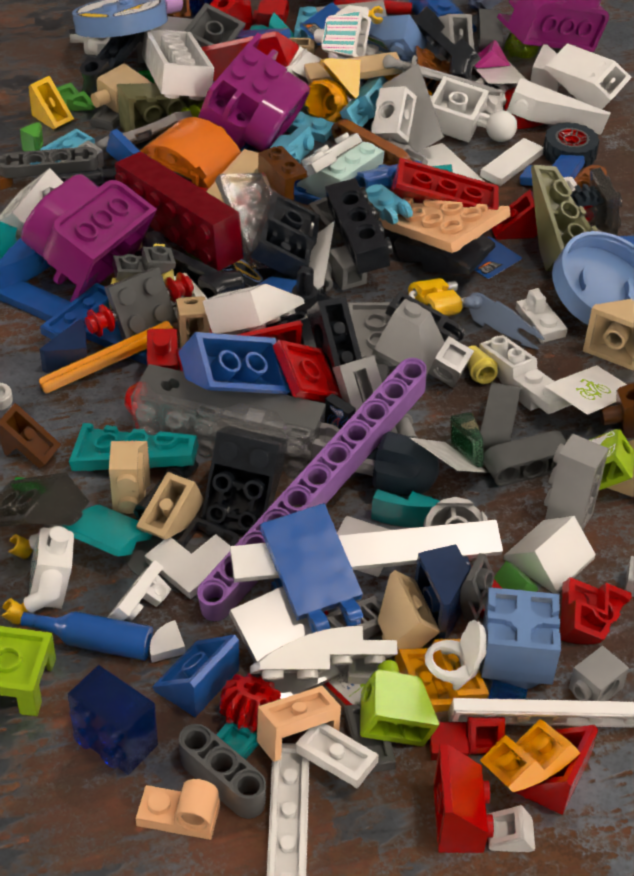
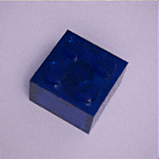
M97 665L68 693L69 714L75 741L85 749L91 748L97 752L109 767L113 769L118 767L129 775L158 746L155 703L100 665Z

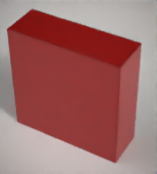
M439 722L438 728L429 739L431 760H437L440 744H448L464 755L469 756L466 722Z

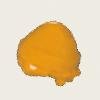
M332 79L314 80L309 85L310 92L304 104L308 107L307 111L313 117L324 118L333 123L338 122L342 118L339 112L348 104V98L344 89Z

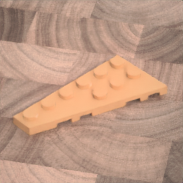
M404 197L403 199L410 203L413 211L412 217L405 218L401 214H397L398 222L393 225L381 218L379 220L382 222L383 228L453 253L459 251L472 240L479 238L483 233L511 215L509 206H500L498 210L488 209L487 204H477L475 207L468 208L463 207L462 202L425 199L423 201L424 204L414 203L413 198Z

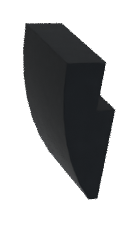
M273 191L258 227L250 257L297 280L299 267L303 265L309 267L311 251L317 243L320 215Z
M483 234L464 245L459 251L453 253L401 235L394 242L399 261L421 262L424 272L471 274L496 247L495 242Z

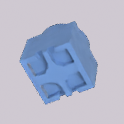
M488 588L482 622L486 633L487 653L481 662V678L491 679L502 687L514 690H525L533 688L538 684H553L561 652L559 594Z

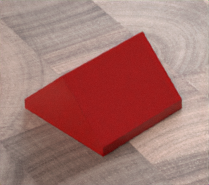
M595 725L556 729L558 733L577 748L580 754L548 779L514 793L563 815L590 760L598 733V728Z

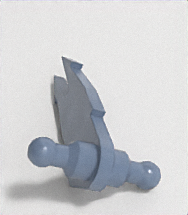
M479 292L472 293L463 301L464 305L469 308L475 322L481 326L487 324L496 331L522 342L521 345L540 349L519 332L520 328L545 340L535 326L531 327L514 310L500 301L495 302Z

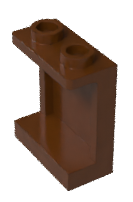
M283 146L271 147L268 150L258 152V204L264 211L273 191L294 201V182L307 177V170Z

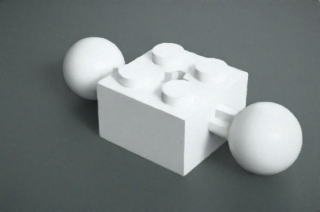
M445 76L442 78L433 96L430 95L442 133L468 143L477 126L486 128L487 134L494 141H508L517 131V121L510 112L504 110L496 111L491 115L485 114L488 90Z

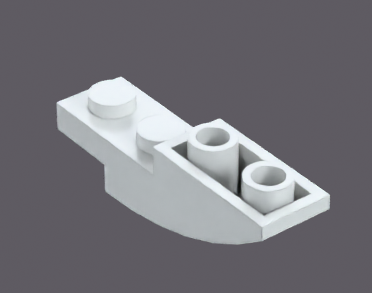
M504 335L495 336L491 340L479 344V349L496 361L498 366L497 377L502 384L521 387L519 402L530 411L541 408L547 414L572 405L543 386L554 382V380L537 369V358Z
M363 626L326 629L305 635L268 653L250 666V674H262L263 680L284 679V673H297L298 680H312L319 678L318 673L330 669V661L331 665L352 664V659H364V665H379L386 661L385 659L398 654L397 640H363Z

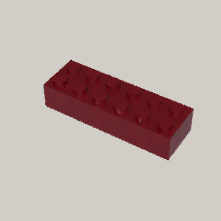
M141 151L115 163L116 181H120L157 209L150 224L151 228L161 232L171 242H174L204 264L218 271L243 259L240 215L237 210Z

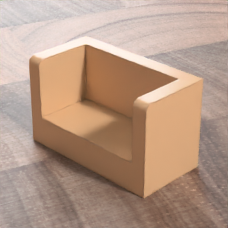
M319 686L258 706L257 742L273 762L281 760L282 738L324 723L339 731L341 705L323 686Z

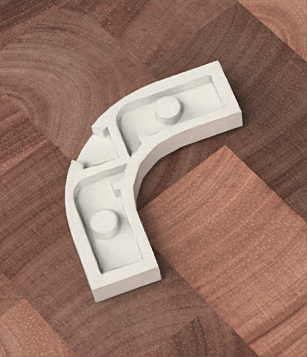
M346 132L334 139L335 145L329 148L326 144L315 150V154L303 159L301 162L302 166L307 170V176L315 174L337 161V156L362 142L358 133L349 136Z

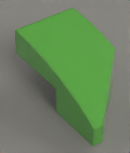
M72 83L57 87L69 110L87 111L95 109L91 98L86 92H78Z

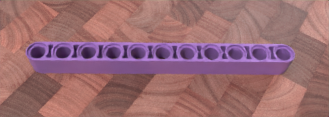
M418 358L403 360L235 546L265 543L260 531L261 523L325 503L326 505L380 444L383 435L390 432L424 394L426 390L427 369L425 363ZM230 551L201 582L197 590L201 613L205 619L210 621H220L227 617L230 609L235 608L259 581L234 583V578L229 577L233 574ZM214 597L221 598L216 602H208L209 599Z

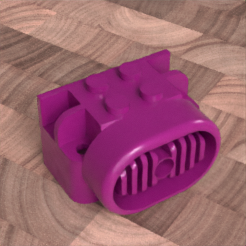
M509 0V4L514 8L512 15L498 14L497 18L523 44L543 46L545 44L552 48L562 49L568 43L589 52H594L608 23L609 14L600 6L602 0Z
M257 33L210 86L198 118L208 120L217 126L223 127L239 149L243 148L247 143L261 152L268 150L280 135H284L302 109L309 95L310 87L298 77L287 72L286 67L275 61L278 51L273 49L268 55H265L257 49L262 36Z
M77 174L63 182L39 201L23 225L21 239L27 246L42 256L49 265L56 269L53 278L56 284L60 285L69 279L76 285L70 300L72 302L96 283L100 284L114 272L112 266L114 255H134L139 250L157 209L120 181L109 180L99 187L86 176Z

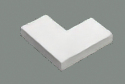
M215 534L191 554L170 537L167 540L164 539L144 556L146 563L149 565L154 560L162 565L164 568L159 574L189 599H192L197 594L201 582L229 553L231 546Z

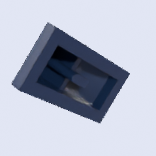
M79 319L40 348L42 370L44 372L51 373L88 356L84 320Z

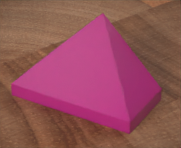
M496 40L492 41L478 53L481 60L474 65L476 68L511 66Z

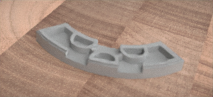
M190 111L174 112L154 123L122 134L131 143L136 145L153 139L154 135L165 132L181 119L192 117ZM109 136L94 143L103 150V153L107 152Z

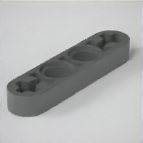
M92 147L6 153L0 155V175L5 178L38 176L49 168L55 174L91 171L99 164L97 151ZM57 160H66L64 162H55ZM33 162H41L39 164L30 165V163Z

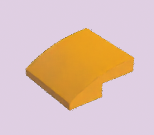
M434 639L432 645L442 640H455L460 642L461 639ZM428 648L399 649L398 654L394 657L398 663L400 673L418 676L422 679L435 713L449 710L453 698L487 699L489 696L488 689L483 678H481L479 670L475 677L456 691L451 683L436 678L425 664V654ZM441 650L434 652L433 660L441 669L454 671L461 667L459 658L456 655H446Z
M539 719L516 743L507 735L502 737L480 761L512 792L534 786L553 776L572 762L580 752L570 741L542 719Z

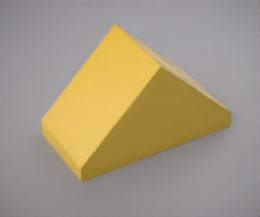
M325 58L319 61V64L333 80L342 86L350 99H356L359 96L361 60Z
M50 76L28 86L31 113L34 118L53 130L74 120Z

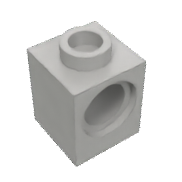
M448 336L435 357L428 374L454 388L467 367L474 350Z
M602 645L574 667L569 689L580 701H608L623 689L629 667Z

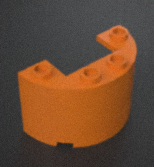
M198 117L181 119L140 150L170 170L192 179L193 184L203 188H210L241 153L236 143L223 127Z

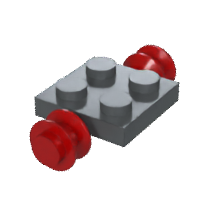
M153 267L104 287L112 310L103 304L99 305V312L97 313L89 309L87 317H85V324L90 333H95L98 337H101L105 328L109 332L114 331L116 321L123 340L164 321H169L172 324L177 322V318L171 301L176 304V299L181 298V296L184 298L192 297V292L194 291L193 283L188 276L181 272L176 274L175 281L171 277H167L164 283L160 268Z

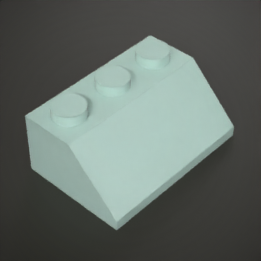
M362 142L336 157L337 161L299 181L297 188L299 186L306 189L307 193L324 198L326 197L325 186L353 179L357 176L358 172L376 169L379 165L383 164L385 150L376 147L372 143Z

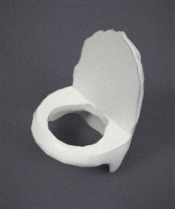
M472 620L468 623L465 632H463L460 642L442 640L434 643L427 649L425 654L427 668L436 678L451 683L455 691L459 690L477 675L480 663L487 653L484 626L480 622ZM441 650L443 654L456 655L459 658L461 667L454 671L441 669L433 660L434 652Z

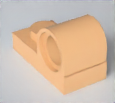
M190 779L184 782L182 792L146 785L136 815V826L211 840L220 808L218 789L212 783L201 779Z

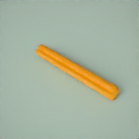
M164 321L149 329H170L173 327L169 321ZM147 330L40 377L39 385L42 391L48 394L147 349Z

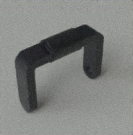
M196 518L178 541L185 548L198 529L211 536L216 534L222 540L230 542V546H235L239 542V536L237 533L219 524Z

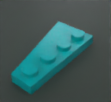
M83 423L69 464L72 471L109 469L111 441H148L149 468L183 467L194 465L199 444L196 435L162 431L156 435H148L144 429L135 428L129 433L119 431L117 426L106 425L104 429H94L93 424Z

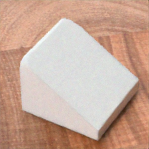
M522 805L488 813L493 815L494 835L493 838H488V848L491 851H535L533 819Z

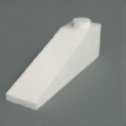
M520 78L507 109L511 114L524 119L554 126L565 122L579 123L593 129L599 135L602 134L610 116V112Z

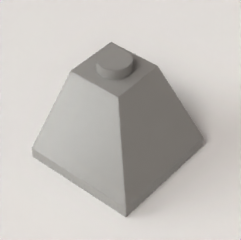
M404 299L390 318L372 353L395 366H398L407 358H418L425 363L427 376L435 357L445 342L431 312L422 308L417 303Z

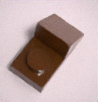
M16 403L0 418V442L6 456L17 448L40 469L62 445Z

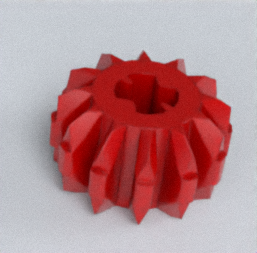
M247 673L243 677L235 674L233 679L227 680L222 688L219 713L226 716V723L238 725V730L244 727L254 733L257 728L258 706L280 700L281 692L275 689L274 682H266L262 679V676L257 678Z

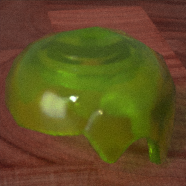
M511 32L506 39L504 51L508 49L511 57L531 58L537 54L540 46L523 44Z

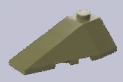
M533 165L531 167L539 251L545 270L553 271L555 260L573 237L585 232L598 231L596 226H590L584 217L587 212L583 206L578 207L570 196L572 194L571 188L556 166Z

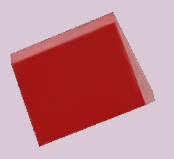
M468 717L466 729L469 754H486L505 736V717Z

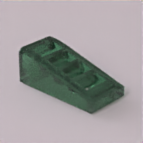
M471 412L451 416V443L477 468L483 467V438L474 415Z

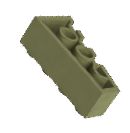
M156 83L117 84L120 127L124 132L149 125L174 112H181L183 107L198 106L199 103L204 102V100H192L189 96L181 95L177 99L167 98L164 94H161Z

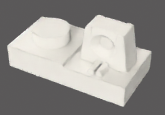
M539 288L529 290L526 299L516 301L515 309L523 320L531 327L535 326L545 339L542 340L537 337L540 343L566 337L568 328L550 308L548 303H546V297L543 296Z
M154 560L140 574L107 618L123 621L127 619L131 622L144 607L139 603L142 598L157 607L171 591L168 584L158 575L164 567Z
M326 723L309 728L296 743V753L322 769L331 772L356 789H358L378 763L379 755Z

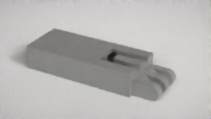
M374 355L333 367L342 399L355 407L356 411L382 384ZM396 426L390 432L397 433Z

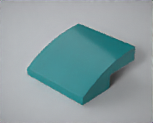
M100 504L80 511L63 525L68 531L74 533L75 539L117 557L133 554L136 542L150 540L152 534L137 529L138 520Z

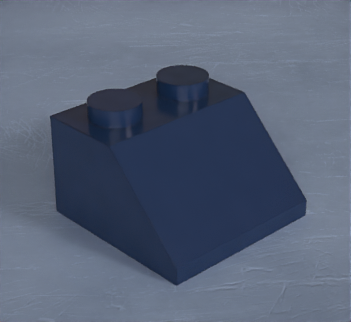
M457 544L418 553L415 580L440 630V633L433 640L448 639L462 614L460 591L471 569V564L467 556H462Z

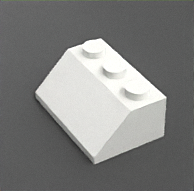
M49 168L19 191L1 212L0 222L16 227V237L18 240L21 238L22 228L26 219L43 198L42 191L48 187L56 188L63 181Z

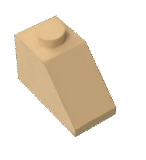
M167 472L137 523V529L165 540L187 529L204 502L196 482Z
M396 570L390 573L377 620L383 632L382 640H397V651L399 649L422 648L440 633L438 625L416 580Z

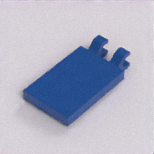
M325 503L261 523L260 531L296 620L307 618L312 633L331 629L329 621L323 612L339 607L346 626L360 625L363 613L356 600L361 599L363 593Z

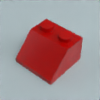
M440 744L433 782L438 853H484L487 838H493L494 835L493 815L486 814V804L490 803L489 780H483L482 765L452 746Z

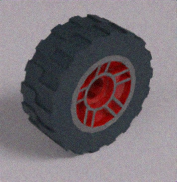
M570 122L558 123L546 131L543 155L551 164H554L560 155L584 156L585 164L582 168H586L596 160L600 140L598 134L585 125Z

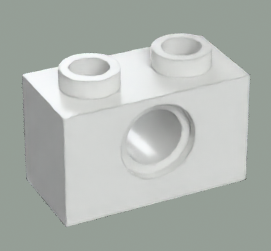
M406 86L380 88L379 96L376 100L374 121L371 125L372 133L385 140L393 139L398 143H408L417 96Z

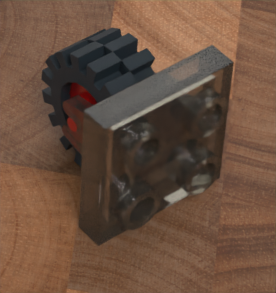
M601 167L591 169L590 187L587 184H583L582 189L579 185L574 186L575 190L572 191L570 196L578 207L583 206L587 212L584 217L591 227L596 226V228L599 227L601 232L618 236V228L621 227L619 208L622 207L621 194L615 191L610 177H606Z

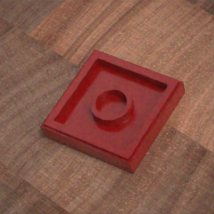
M278 340L272 346L293 397L325 402V398L333 393L342 399L322 349Z

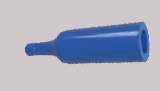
M24 612L20 621L21 626L54 633L68 646L143 661L148 658L150 643L153 637L152 626L82 612H70L62 617H49Z

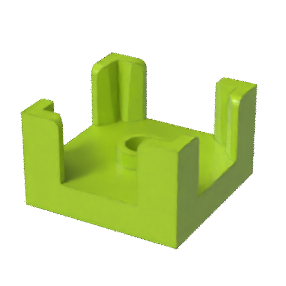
M0 626V695L16 697L19 713L22 715L38 716L42 703L39 684L45 666L48 671H52L56 660L52 633Z

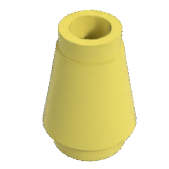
M469 346L468 348L474 350L467 365L471 378L481 384L492 382L498 373L496 361L477 346Z

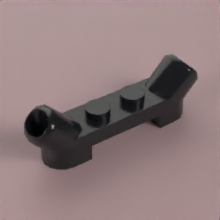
M427 6L418 15L411 16L427 42L433 48L438 46L439 53L446 60L451 58L449 74L470 80L472 67L481 60L475 50L462 38L454 45L441 33L445 26Z
M144 32L112 37L96 58L88 56L80 67V72L83 76L82 91H85L91 98V94L97 92V78L122 65L137 44L143 42Z
M151 231L145 234L142 240V248L136 251L134 255L142 256L143 247H153L154 244H165L166 248L171 247L166 245L165 237L161 232ZM171 248L176 262V266L173 269L174 276L179 272L186 273L207 299L217 294L245 288L244 275L240 270L220 272Z

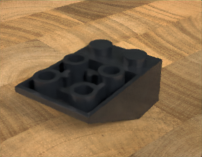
M226 426L218 430L201 519L219 524L237 534L245 535L273 504L283 470L288 439L232 426Z

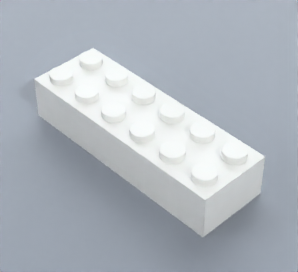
M151 29L144 32L142 57L161 94L171 99H177L181 95L189 96L192 100H204L208 89L213 84L214 66L192 33Z

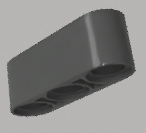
M478 9V52H481L494 40L498 42L502 49L503 28L502 22L497 18L498 14H501V10Z
M491 382L478 442L479 450L486 451L492 446L511 441L521 387Z
M559 431L542 433L492 446L483 454L482 461L495 483L499 486H507L550 475L554 467L557 466V463L553 461L554 454L561 443L565 445L567 441Z
M190 724L184 727L178 738L180 763L183 768L195 779L212 783L218 789L220 801L236 815L246 819L259 816L264 811L266 804V781L261 772L206 726ZM193 747H200V749H196V750H195V749H191V748H193ZM220 769L228 770L226 772H217ZM245 792L255 793L254 795L250 796L243 795V793Z

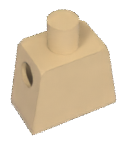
M124 63L97 78V92L91 94V101L96 108L107 105L113 111L119 113L117 84L152 82Z
M203 296L176 299L180 347L184 346L190 339L189 336L195 332L210 333V324L203 301L206 299Z

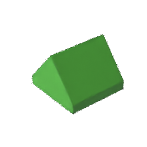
M40 122L20 129L23 151H39L43 147V133Z
M508 561L504 563L494 576V579L503 589L538 591V587L516 565Z

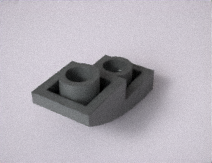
M154 246L143 247L142 256L132 254L124 256L114 255L112 266L116 280L121 281L153 267H159L161 274L175 268L176 262L171 248Z
M478 554L462 585L460 606L464 619L477 621L482 609H485L488 588L492 587L494 581V572L490 567L486 554Z

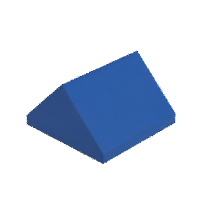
M236 635L196 641L152 688L156 693L196 718L225 686L226 681L231 680L239 671V639Z

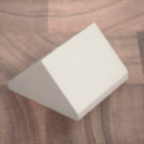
M575 516L543 520L504 555L503 559L516 565L524 574L552 593L558 594L562 590L563 582L569 577L575 578L595 559L596 554Z

